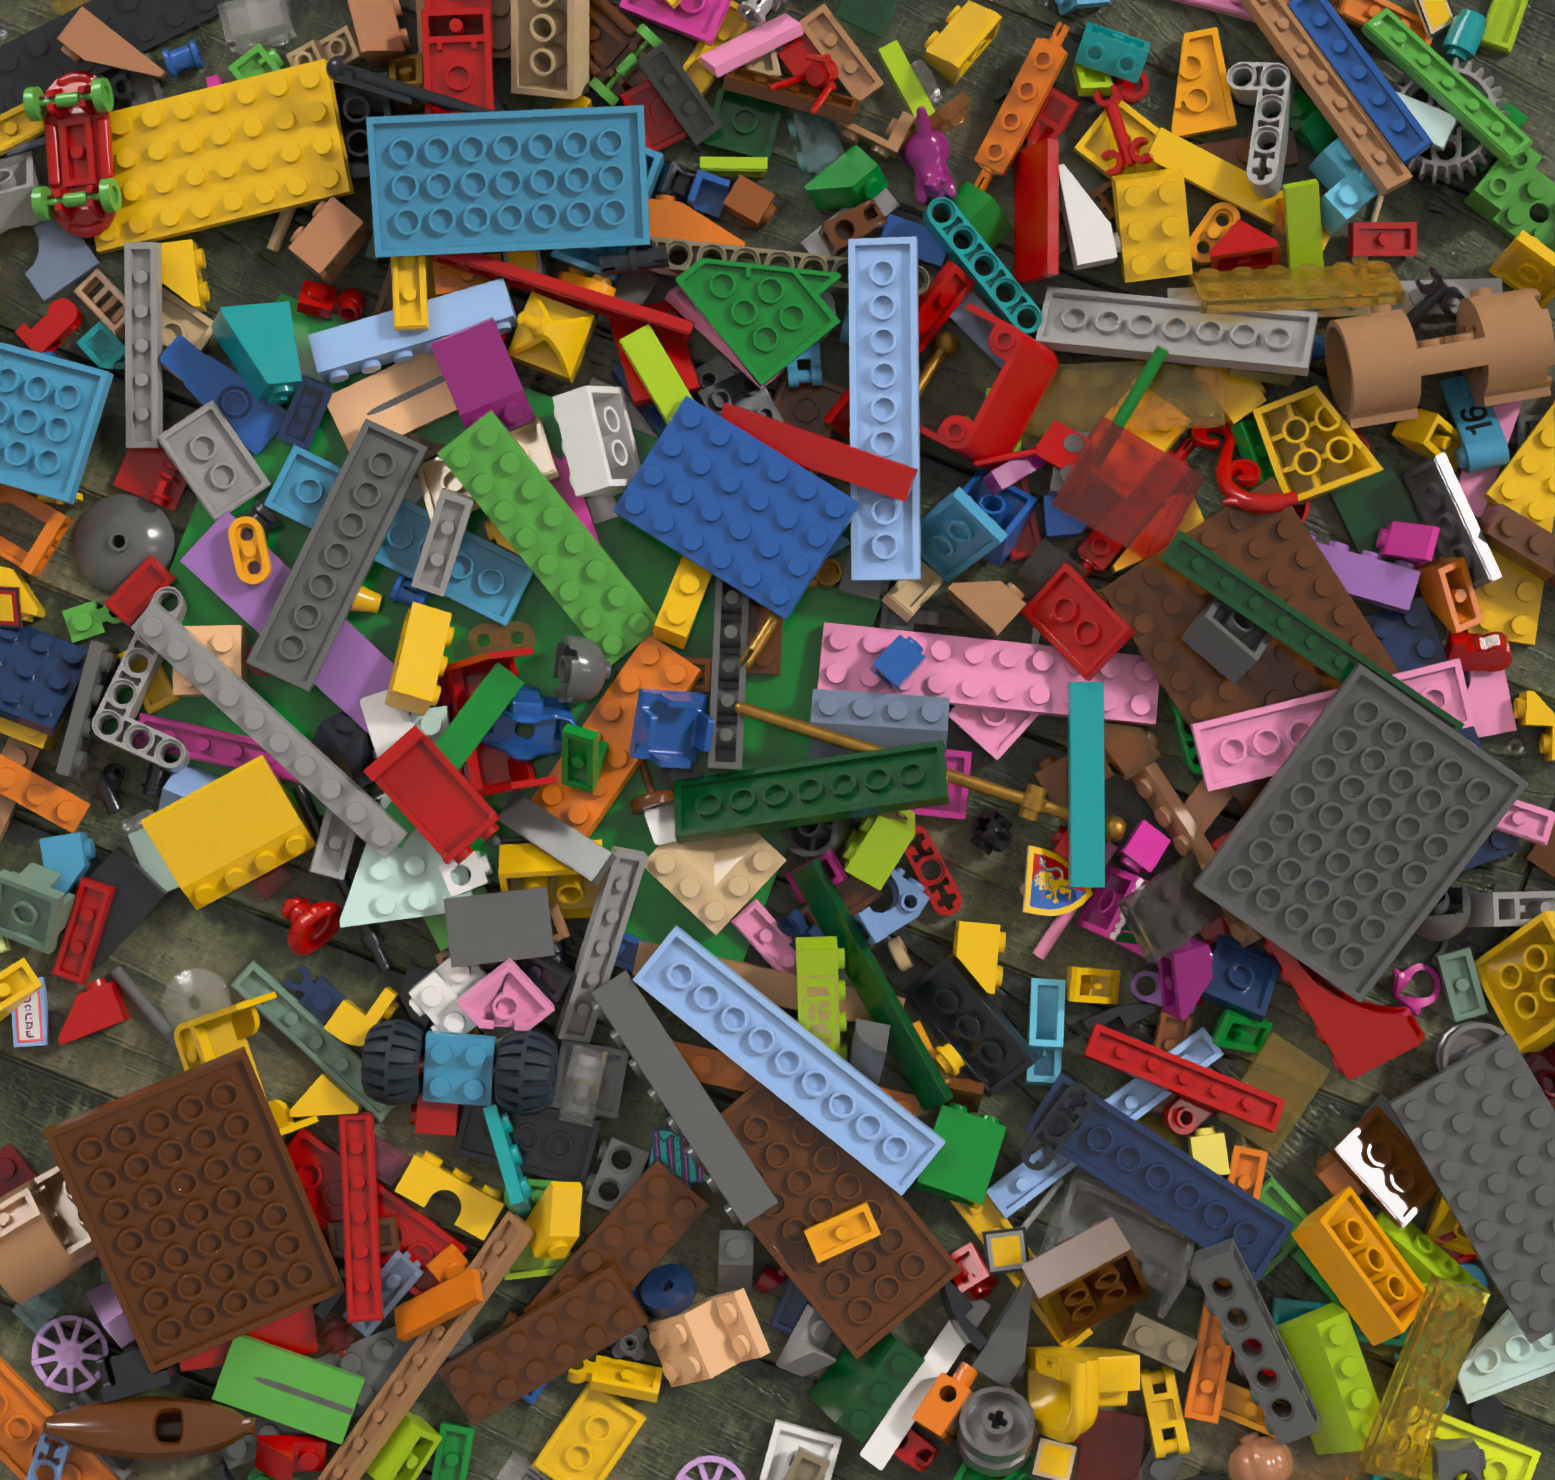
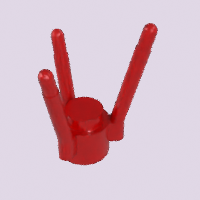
M829 53L824 55L807 54L806 59L813 63L807 67L806 72L769 85V89L774 91L802 81H807L814 88H823V91L810 110V113L815 115L830 92L837 88L834 82L838 78L839 71L836 63L831 60Z

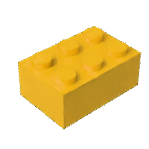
M1170 168L1111 176L1116 232H1118L1121 243V252L1119 253L1120 273L1124 282L1193 274L1184 172L1180 168Z

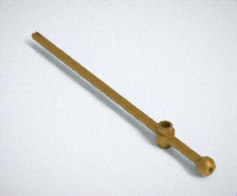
M939 331L934 337V350L919 373V398L944 358L953 355L958 350L959 339L951 331ZM849 485L845 494L851 497V486ZM771 611L769 612L740 659L741 667L745 663V669L752 667L781 621V617Z
M738 702L734 708L736 713L855 753L886 749L885 747L748 703ZM947 768L948 783L1021 806L1018 814L1019 817L1038 822L1040 813H1044L1068 821V807L1045 799L1048 789L1028 783L1026 793ZM1118 816L1106 817L1105 840L1108 842L1120 841L1124 835L1126 823Z

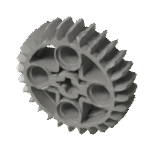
M1455 58L1452 67L1509 119V112L1501 110L1507 106L1506 98L1496 99L1502 93L1501 86L1491 89L1494 84V77L1491 75L1482 80L1484 75L1483 67L1472 73L1471 61H1468L1464 69L1459 68L1458 58ZM1403 74L1405 87L1398 84L1393 86L1395 91L1412 97L1422 88L1407 74ZM1428 94L1429 103L1426 104L1449 113ZM1457 122L1445 147L1451 148L1456 152L1453 158L1449 160L1440 159L1437 156L1440 149L1431 146V160L1419 155L1408 163L1407 169L1412 173L1418 168L1420 180L1424 179L1427 172L1431 173L1432 183L1434 184L1437 182L1439 175H1444L1446 184H1449L1451 174L1456 173L1458 179L1462 182L1464 180V170L1468 169L1475 176V164L1479 163L1482 167L1487 168L1488 161L1485 156L1489 155L1493 158H1496V156L1480 143L1474 151L1462 157V138H1474L1475 136L1464 126H1461V123Z

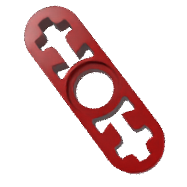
M915 825V834L922 833L924 839L920 841L922 849L926 851L930 847L933 854L923 856L917 863L912 858L914 855H919L914 846L907 847L904 854L919 883L925 888V894L930 897L929 902L933 909L941 915H952L960 909L962 896L928 831L920 825ZM927 860L936 861L940 866V874L934 880H927L921 874V866ZM945 877L949 884L942 885L947 894L953 893L956 898L952 901L953 907L949 910L946 906H938L937 901L941 899L938 890L935 889L930 893L928 886L940 883Z

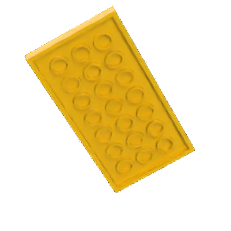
M321 59L110 112L114 172L121 191L122 205L120 211L116 212L114 221L109 228L102 234L94 236L97 252L106 254L124 249V242L160 241L322 202L323 200L326 201L332 196L338 198L354 194L334 85L326 72L328 60Z

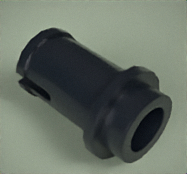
M164 757L166 763H170L172 758ZM149 763L145 784H141V787L144 788L143 794L161 798L168 771Z

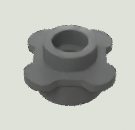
M640 1327L616 1341V1344L612 1347V1354L616 1358L629 1356L637 1361L643 1359L645 1356L643 1344L648 1336L647 1330L644 1327ZM631 1339L633 1344L627 1345L626 1341Z

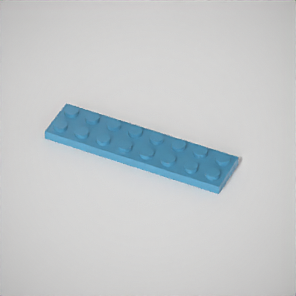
M294 445L264 506L312 529L341 468ZM404 500L375 561L413 580L431 523L428 511ZM465 530L444 596L508 627L534 573L521 557Z

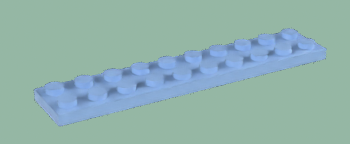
M916 236L848 239L850 445L918 469L907 502L850 483L851 498L860 503L859 509L851 519V580L853 582L921 580L918 239Z
M677 925L633 978L635 983L901 1196L945 1144V1140Z

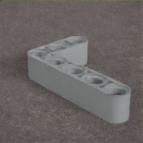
M170 586L157 590L148 607L152 602H158L162 606L165 599L175 597L178 599V606L169 613L182 624L188 609L183 595L176 588ZM135 632L93 718L92 729L96 736L111 746L169 772H180L187 767L190 761V753L187 747L176 738L135 720L157 675V671L164 660L154 648ZM138 658H147V669L142 673H134L132 671L134 661ZM125 688L132 689V700L127 704H119L117 701L118 693ZM116 719L118 721L116 732L111 735H104L102 727L105 721ZM147 733L150 739L148 745L143 749H135L133 741L136 735ZM178 747L181 752L178 761L166 763L164 755L167 749Z

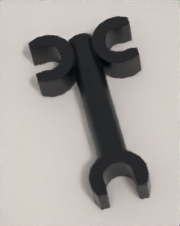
M1434 267L1428 269L1434 278L1430 284H1423L1418 279L1415 281L1419 291L1426 296L1406 314L1412 327L1437 303L1442 312L1451 315L1453 312L1447 305V301L1451 298H1457L1459 301L1460 299H1465L1457 287H1449L1443 281L1441 274Z

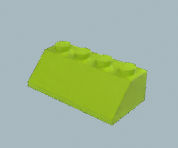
M1332 1302L1277 1325L1278 1331L1321 1416L1318 1433L1309 1436L1317 1455L1362 1451L1391 1438L1351 1320L1345 1309Z

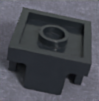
M138 1344L124 1348L123 1354L113 1356L112 1358L108 1354L97 1360L103 1388L100 1391L104 1403L171 1384L184 1373L181 1372L180 1362L151 1374Z

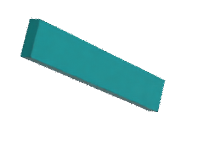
M1068 682L1069 888L1105 887L1104 682Z

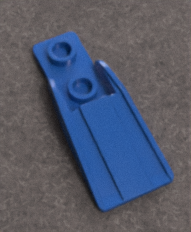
M182 335L177 336L160 356V362L184 381L183 384L203 406L211 400L216 403L242 443L254 454H259L280 430L287 413L280 405H268L267 401L257 402L239 374L207 354L206 356Z

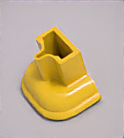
M1026 1345V1400L1033 1410L1035 1428L1049 1438L1062 1443L1074 1442L1080 1434L1085 1433L1094 1424L1098 1414V1407L1126 1406L1128 1391L1140 1390V1355L1112 1346L1067 1348L1061 1346Z

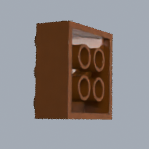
M1113 1216L1107 1220L1095 1222L1083 1233L1062 1240L1057 1247L1046 1253L1036 1254L1027 1263L1021 1265L1061 1343L1151 1295L1135 1255Z

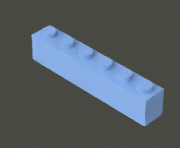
M504 278L427 300L429 330L394 331L393 310L309 334L308 339L317 373L324 382L339 383L347 380L351 374L358 372L364 374L373 373L380 370L382 365L392 362L395 364L408 363L414 359L413 355L424 352L434 355L430 345L431 342L491 317L494 318L500 334H506L512 330V327L518 326L509 288Z

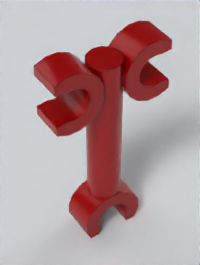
M1114 83L1110 85L1112 96L1108 100H1104L1103 94L1098 90L1094 92L1095 102L1106 110L1119 151L1107 150L1101 154L1102 159L1105 161L1116 158L1115 167L1106 171L1110 177L1122 175L1126 168L1134 166L1136 162L1146 165L1154 160V156L1150 153L1139 156V149L1149 144L1147 138L1137 137L1130 144L1118 106L1122 100V92Z

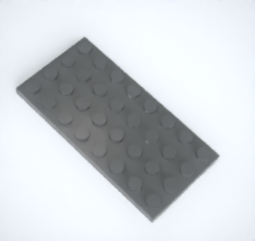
M1505 1033L1387 1103L1525 1338L1532 1344L1555 1330V1111L1510 1034Z

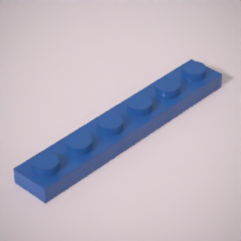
M1291 0L1287 3L1404 165L1433 146V141L1328 0Z

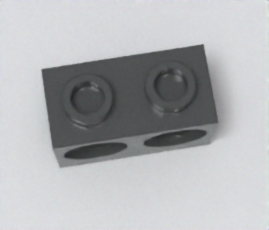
M615 1135L612 1136L610 1142L603 1140L596 1157L602 1163L597 1174L590 1172L583 1190L589 1193L586 1202L610 1211L641 1176L649 1157L650 1149ZM620 1149L628 1151L632 1158L631 1164L627 1167L615 1165L612 1159L615 1151ZM606 1181L615 1183L619 1189V1194L613 1199L604 1198L600 1193V1185Z

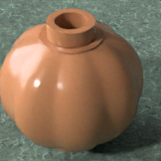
M1258 1431L1247 1433L1238 1438L1241 1444L1231 1453L1228 1461V1472L1231 1480H1287L1290 1477L1293 1458L1287 1445L1280 1446L1277 1439L1270 1436H1259Z

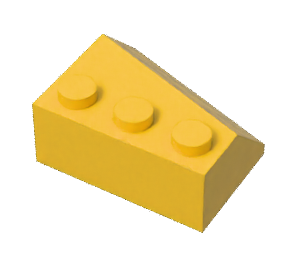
M1317 385L1252 410L1279 487L1283 493L1295 491L1298 496V504L1307 501V499L1311 500L1357 483L1384 470Z

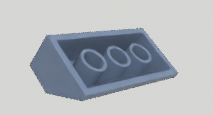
M813 689L810 723L885 748L943 740L946 749L950 698ZM809 738L808 760L855 753Z

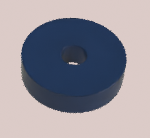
M676 1263L665 1264L654 1269L647 1275L641 1286V1297L648 1310L660 1317L674 1316L683 1312L691 1305L697 1293V1284L689 1269Z

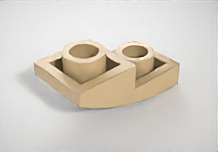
M348 25L320 41L313 39L286 55L291 67L321 59L329 61L337 55L343 56L342 63L352 65L364 58L354 29Z

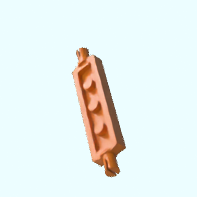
M1059 21L1049 40L1036 38L974 158L976 163L982 168L974 185L986 192L994 175L1006 176L1069 55L1061 45L1070 27L1065 24L1063 25Z

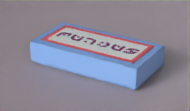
M37 977L43 987L11 1012L14 1048L50 1045L46 977Z

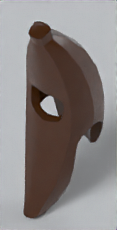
M142 1396L122 1398L104 1403L102 1400L82 1404L44 1418L42 1427L44 1435L80 1451L118 1456L138 1461L157 1462L196 1457L231 1446L245 1435H255L256 1417H245L232 1408L213 1402L180 1397Z

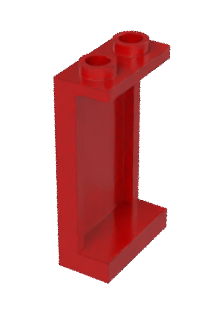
M414 725L363 771L372 782H375L441 855L442 860L447 865L453 861L457 865L462 863L474 852L470 846L475 841L481 838L485 842L499 829L496 823L501 817L418 725Z

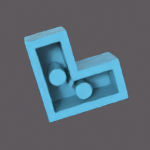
M1339 137L1326 147L1307 167L1329 190L1320 199L1321 225L1331 236L1379 193Z

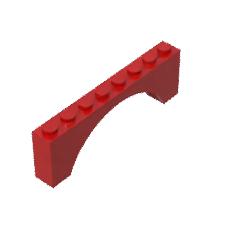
M1231 831L1216 838L1210 844L1215 852ZM1265 936L1262 939L1267 952L1271 956L1275 955L1280 963L1282 978L1289 986L1293 985L1299 996L1297 1001L1301 1010L1306 1015L1310 1014L1316 1024L1314 1029L1318 1039L1322 1044H1327L1333 1053L1332 1061L1335 1068L1340 1074L1344 1073L1349 1081L1422 1043L1425 1034L1409 1007L1379 1005L1365 1000L1360 1003Z

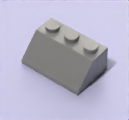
M33 151L0 159V234L8 229L23 225L33 226L40 222L34 215L31 203L33 188L42 186Z

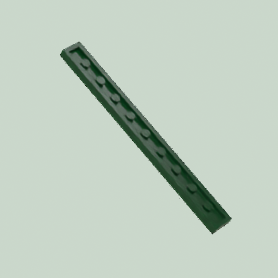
M1181 530L1176 531L1158 559L1339 683L1342 684L1359 662L1458 733L1465 725Z

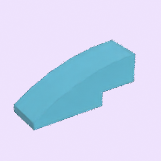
M1031 978L1026 1042L1040 1058L1035 1064L1025 1070L1024 1085L1051 1087L1061 1072L1066 980Z

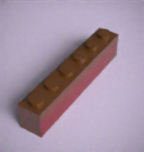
M1503 503L1487 507L1478 525L1489 548L1555 587V535Z

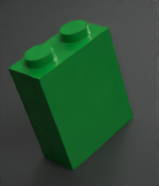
M948 1103V1106L942 1104L937 1111L932 1130L945 1140V1144L915 1179L913 1187L978 1210L983 1205L1007 1127L1000 1125V1120L993 1116L981 1114L980 1117L967 1113L968 1109L961 1105Z

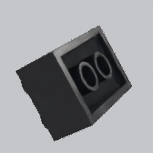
M388 72L377 73L389 77ZM333 81L351 179L370 177L366 117L395 116V104L393 99Z

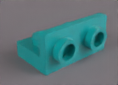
M1087 22L1074 61L1077 64L1137 83L1151 43Z

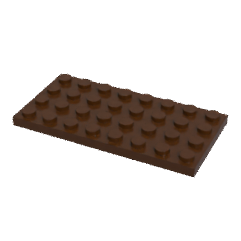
M759 1081L720 1113L779 1203L747 1226L856 1359L861 1357L962 1271L898 1192ZM688 1140L682 1144L683 1148L690 1145ZM702 1162L699 1163L698 1166L707 1176L709 1174ZM867 1202L881 1235L817 1263L803 1230Z

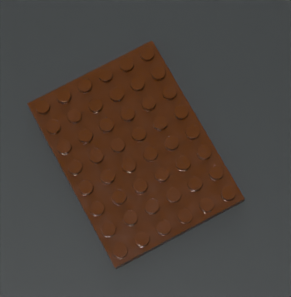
M1270 477L1249 491V493L1254 494L1259 492L1262 494L1274 492L1284 494L1273 477ZM1226 506L1185 533L1390 674L1399 673V670L1292 506L1285 507L1283 512L1266 515L1246 512L1234 506ZM1166 546L1099 590L1112 609L1136 631L1131 640L1190 730V724L1339 688L1342 685L1273 637L1259 660L1235 683H1232L1224 675L1220 674L1215 667L1197 652L1193 651L1181 639L1192 621L1213 596L1158 559ZM1273 776L1228 787L1244 813H1246Z
M245 1047L236 1049L43 1129L44 1136L151 1374L346 1291Z

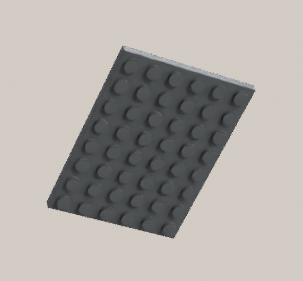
M1358 662L1192 884L1194 888L1361 1003L1529 783Z

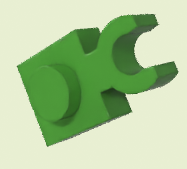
M95 600L62 611L72 643L74 644L107 634L106 623L114 625L124 623L118 617L114 618L112 611L105 605L99 609L98 603Z

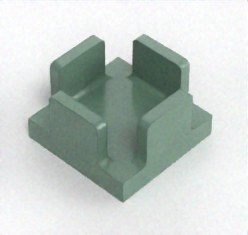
M30 863L21 873L10 872L5 869L0 871L1 936L49 955L56 949L58 935L67 925L75 899L74 894L67 893L65 895L64 892L53 889L60 882L61 873L36 863Z

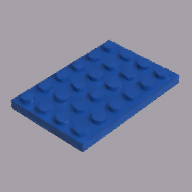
M686 395L612 511L787 621L859 509L860 503Z

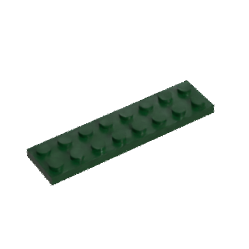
M944 741L925 742L675 780L674 815L676 841L678 844L950 804Z

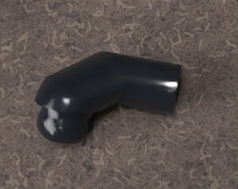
M117 763L109 764L104 768L96 786L97 792L109 815L124 809L117 792L124 779L125 769Z

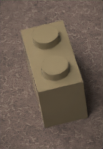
M1132 1307L1117 1338L1122 1345L1184 1373L1199 1342L1194 1335Z

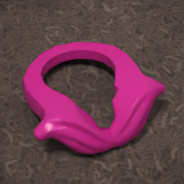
M1415 963L1402 971L1396 968L1392 970L1394 976L1391 982V991L1400 1007H1409L1415 1016L1418 1017L1420 1009L1432 1004L1439 997L1440 978L1438 973L1430 966ZM1417 971H1425L1432 977L1434 989L1428 997L1413 998L1411 996H1401L1400 991L1405 988L1413 974Z

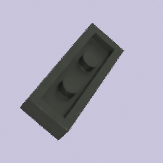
M664 41L636 61L696 146L723 127L721 121Z

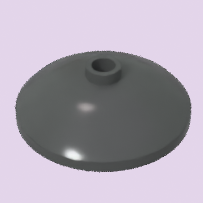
M117 494L96 502L84 513L74 535V554L81 572L93 585L112 594L150 554L168 570L175 557L176 538L169 518L156 504L137 495ZM123 536L125 538V545L121 548H116L115 539Z

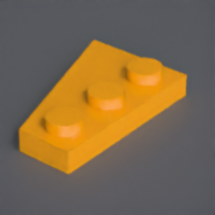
M1217 27L1184 33L1182 37L1171 133L1181 138L1233 129L1237 126Z

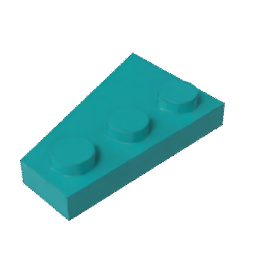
M496 1104L483 1108L510 1204L522 1219L528 1218L534 1208L530 1198L532 1191L527 1177H523L520 1164H523L519 1148L517 1144H512L509 1133L513 1132L510 1117L507 1112L502 1113Z

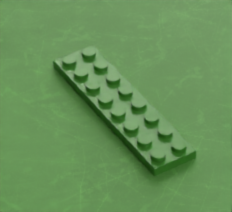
M492 410L488 411L437 452V455L585 637L600 646L604 653L605 661H610L611 665L653 633L654 624L658 617Z

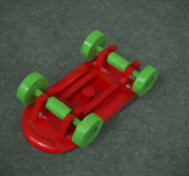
M73 71L56 79L48 90H45V96L38 86L27 87L24 90L23 103L27 117L32 122L44 120L49 188L47 186L33 188L31 203L34 215L39 221L52 220L54 217L58 224L68 233L81 238H91L102 234L109 228L114 221L116 212L120 211L122 205L120 187L115 179L110 112L114 106V97L111 84L107 78H98L96 75L86 71Z

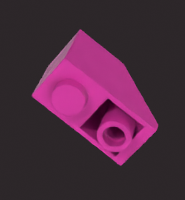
M1140 820L1116 851L1122 857L1119 863L1133 874H1139L1140 872L1151 873L1171 840L1147 821Z

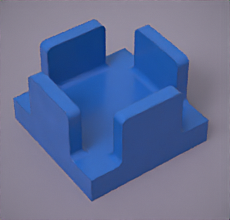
M639 688L629 755L636 759H649L659 767L690 769L691 762H697L698 750L710 752L715 720L705 713L707 695L701 692Z

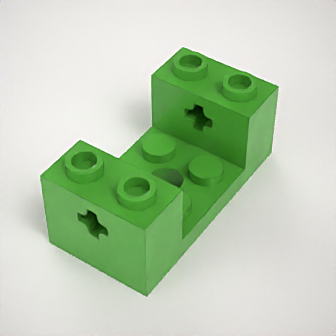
M1530 148L1508 166L1499 158H1496L1463 202L1514 240L1524 230L1555 252V183L1535 168L1542 159V156ZM1539 206L1545 210L1546 220L1543 223H1536L1530 218L1529 211L1531 207Z

